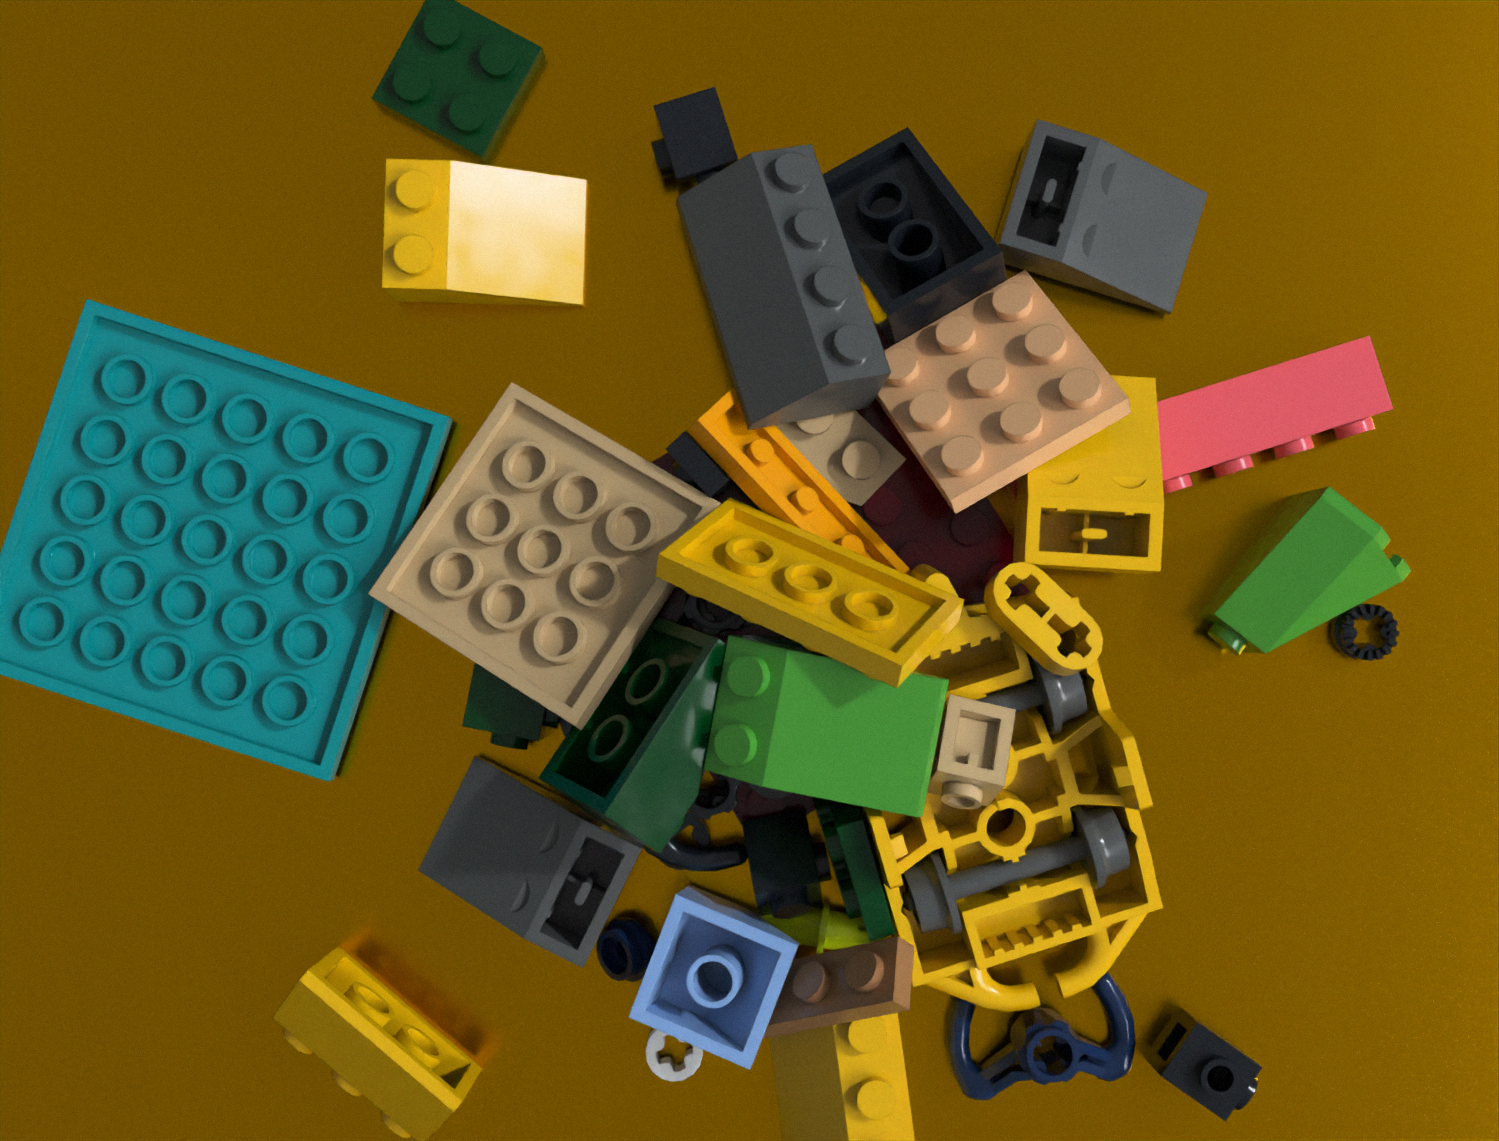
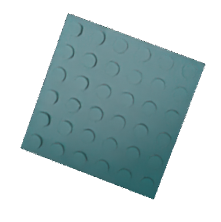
M86 299L0 552V675L327 782L334 780L390 612L389 607L368 593L422 515L453 419L446 415Z

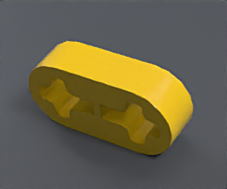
M1017 562L1009 564L989 580L985 587L983 599L986 611L1043 668L1052 674L1068 676L1086 669L1097 661L1103 646L1100 627L1043 570L1030 563ZM1021 582L1029 589L1024 599L1027 605L1023 604L1014 609L1006 601L1011 594L1009 587L1013 588ZM1071 629L1079 637L1074 645L1077 652L1074 651L1065 657L1057 650L1062 640L1059 634H1063Z

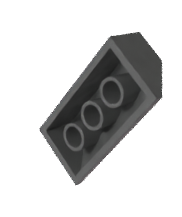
M812 144L751 152L678 196L676 207L748 430L869 408L891 374V370Z

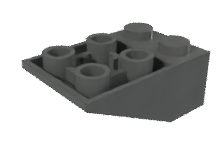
M1037 119L1025 141L995 242L1002 250L1004 263L1162 313L1171 314L1208 193L1100 138Z
M475 755L418 871L522 938L583 968L642 850L643 844L594 818L574 803Z

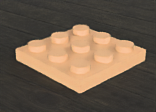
M1026 270L884 350L891 374L875 397L955 514L1131 413L1127 395Z

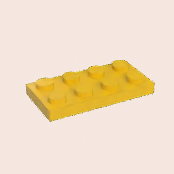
M731 497L658 554L656 577L683 589L692 596L703 598L740 615L750 623L761 625L796 641L808 650L824 654L862 672L873 680L882 681L895 688H898L955 627L960 620L964 603L962 598L802 528H798Z

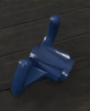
M1106 972L1091 986L1104 1005L1110 1022L1112 1038L1109 1044L1103 1047L1078 1036L1068 1021L1053 1009L1037 1007L1020 1014L1011 1027L1009 1044L989 1058L983 1065L975 1064L972 1060L969 1046L970 1024L976 1005L954 997L946 1021V1051L951 1072L962 1093L970 1099L983 1101L990 1100L1017 1081L1033 1080L1042 1085H1046L1049 1082H1067L1077 1072L1083 1071L1096 1076L1098 1079L1111 1082L1128 1074L1132 1068L1136 1045L1134 1019L1126 996L1112 975ZM1051 1036V1041L1046 1047L1041 1049L1035 1048L1036 1045H1042L1041 1039Z

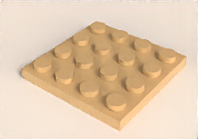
M511 382L368 594L576 728L582 730L676 587L656 577L658 554L719 507L721 503L713 498H709L698 489Z

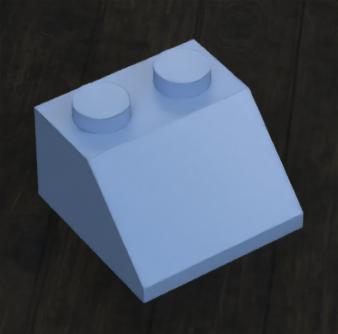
M689 885L675 894L628 1017L750 1070L800 943L751 910Z

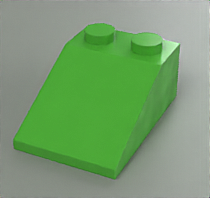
M729 635L703 770L761 787L921 817L923 816L949 679L913 671L898 688H895L882 681L873 680L862 672L824 654L808 650L795 641L770 635Z

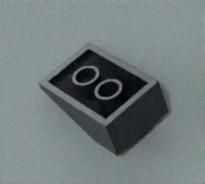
M908 127L822 174L872 318L876 324H879L891 346L1007 280L1002 250Z

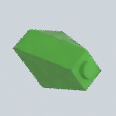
M1327 486L1288 496L1198 615L1212 625L1207 632L1208 635L1233 654L1240 655L1243 650L1247 653L1266 654L1404 581L1411 572V569L1405 560L1396 554H1393L1388 559L1383 550L1391 539L1383 527L1331 487Z

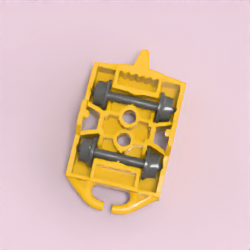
M920 564L912 570L911 577L958 597L949 578L930 565ZM1065 591L1076 603L1080 605L1079 598L1077 596ZM1027 594L1009 597L1006 601L1012 608L1016 609L1023 604L1027 605L1024 600ZM984 602L963 605L959 622L914 671L949 679L946 699L951 694L1016 710L1004 788L990 805H981L977 809H960L949 806L941 801L940 795L927 792L923 816H912V823L900 832L892 835L888 834L881 810L858 806L864 822L896 933L893 935L894 937L902 938L914 946L913 987L924 984L985 1009L1010 1013L1040 1007L1036 988L1032 981L1012 986L999 984L990 977L987 972L988 967L1087 937V949L1083 957L1074 966L1054 974L1056 986L1062 999L1071 997L1093 986L1111 968L1149 912L1163 908L1152 856L1139 812L1140 810L1153 807V802L1136 740L1132 732L1111 709L1098 659L1086 669L1073 675L1061 676L1052 674L1043 668L991 618L986 611ZM1071 629L1063 634H1059L1062 640L1057 650L1060 654L1066 657L1074 651L1077 652L1074 645L1079 638L1078 635ZM1087 736L1099 777L1074 776L1068 750ZM1008 808L1013 809L1014 817L1007 829L999 833L987 832L988 820L994 812Z

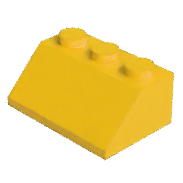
M339 946L306 971L273 1017L284 1027L282 1034L294 1048L307 1055H311L314 1052L332 1068L331 1075L342 1089L357 1097L363 1094L382 1110L380 1117L385 1125L395 1134L406 1139L412 1136L417 1141H427L460 1106L483 1069Z
M898 1013L769 1037L783 1141H915Z

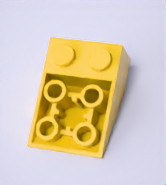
M1111 375L1129 398L1131 413L1017 478L1013 563L1025 562L1033 564L1038 568L1133 574L1161 572L1164 491L1156 378Z

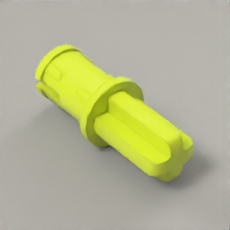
M825 903L823 909L811 907L807 914L791 919H777L772 914L760 916L798 943L817 947L816 954L824 953V949L838 950L885 938L870 941L862 916L849 920L847 913L831 910L830 903Z

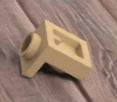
M949 694L944 704L935 759L927 792L940 795L943 803L955 808L977 809L981 805H990L1005 786L1016 710Z

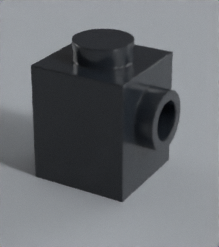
M715 87L654 105L661 139L651 141V146L661 178L674 176L679 194L690 190L738 161Z
M806 810L742 821L753 889L760 916L772 914L777 919H791L807 914L812 906L822 905L820 882L832 880L825 841L812 844Z
M1181 1009L1147 1059V1062L1161 1077L1224 1121L1228 1119L1234 1109H1242L1251 1100L1258 1085V1078L1256 1076L1262 1069V1066L1243 1050L1184 1009Z

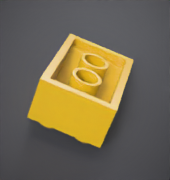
M386 159L382 288L397 302L584 307L587 180L451 160Z

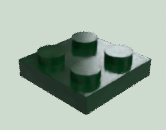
M425 0L375 90L372 100L384 110L486 164L545 54L542 47L455 0Z
M812 797L849 920L862 916L870 941L896 934L858 806Z

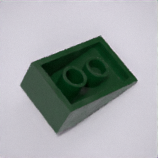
M656 616L583 729L580 730L572 726L540 774L539 779L594 818L661 854L669 839L681 828L687 811L698 796L727 645L719 638Z

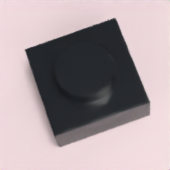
M684 431L666 448L676 460L672 465L676 476L699 491L703 490L709 498L722 493L734 482L687 431Z

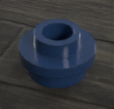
M621 917L612 921L607 926L605 932L599 936L596 946L598 960L605 973L614 980H627L630 982L643 979L655 949L654 940L649 931L637 920L630 917Z

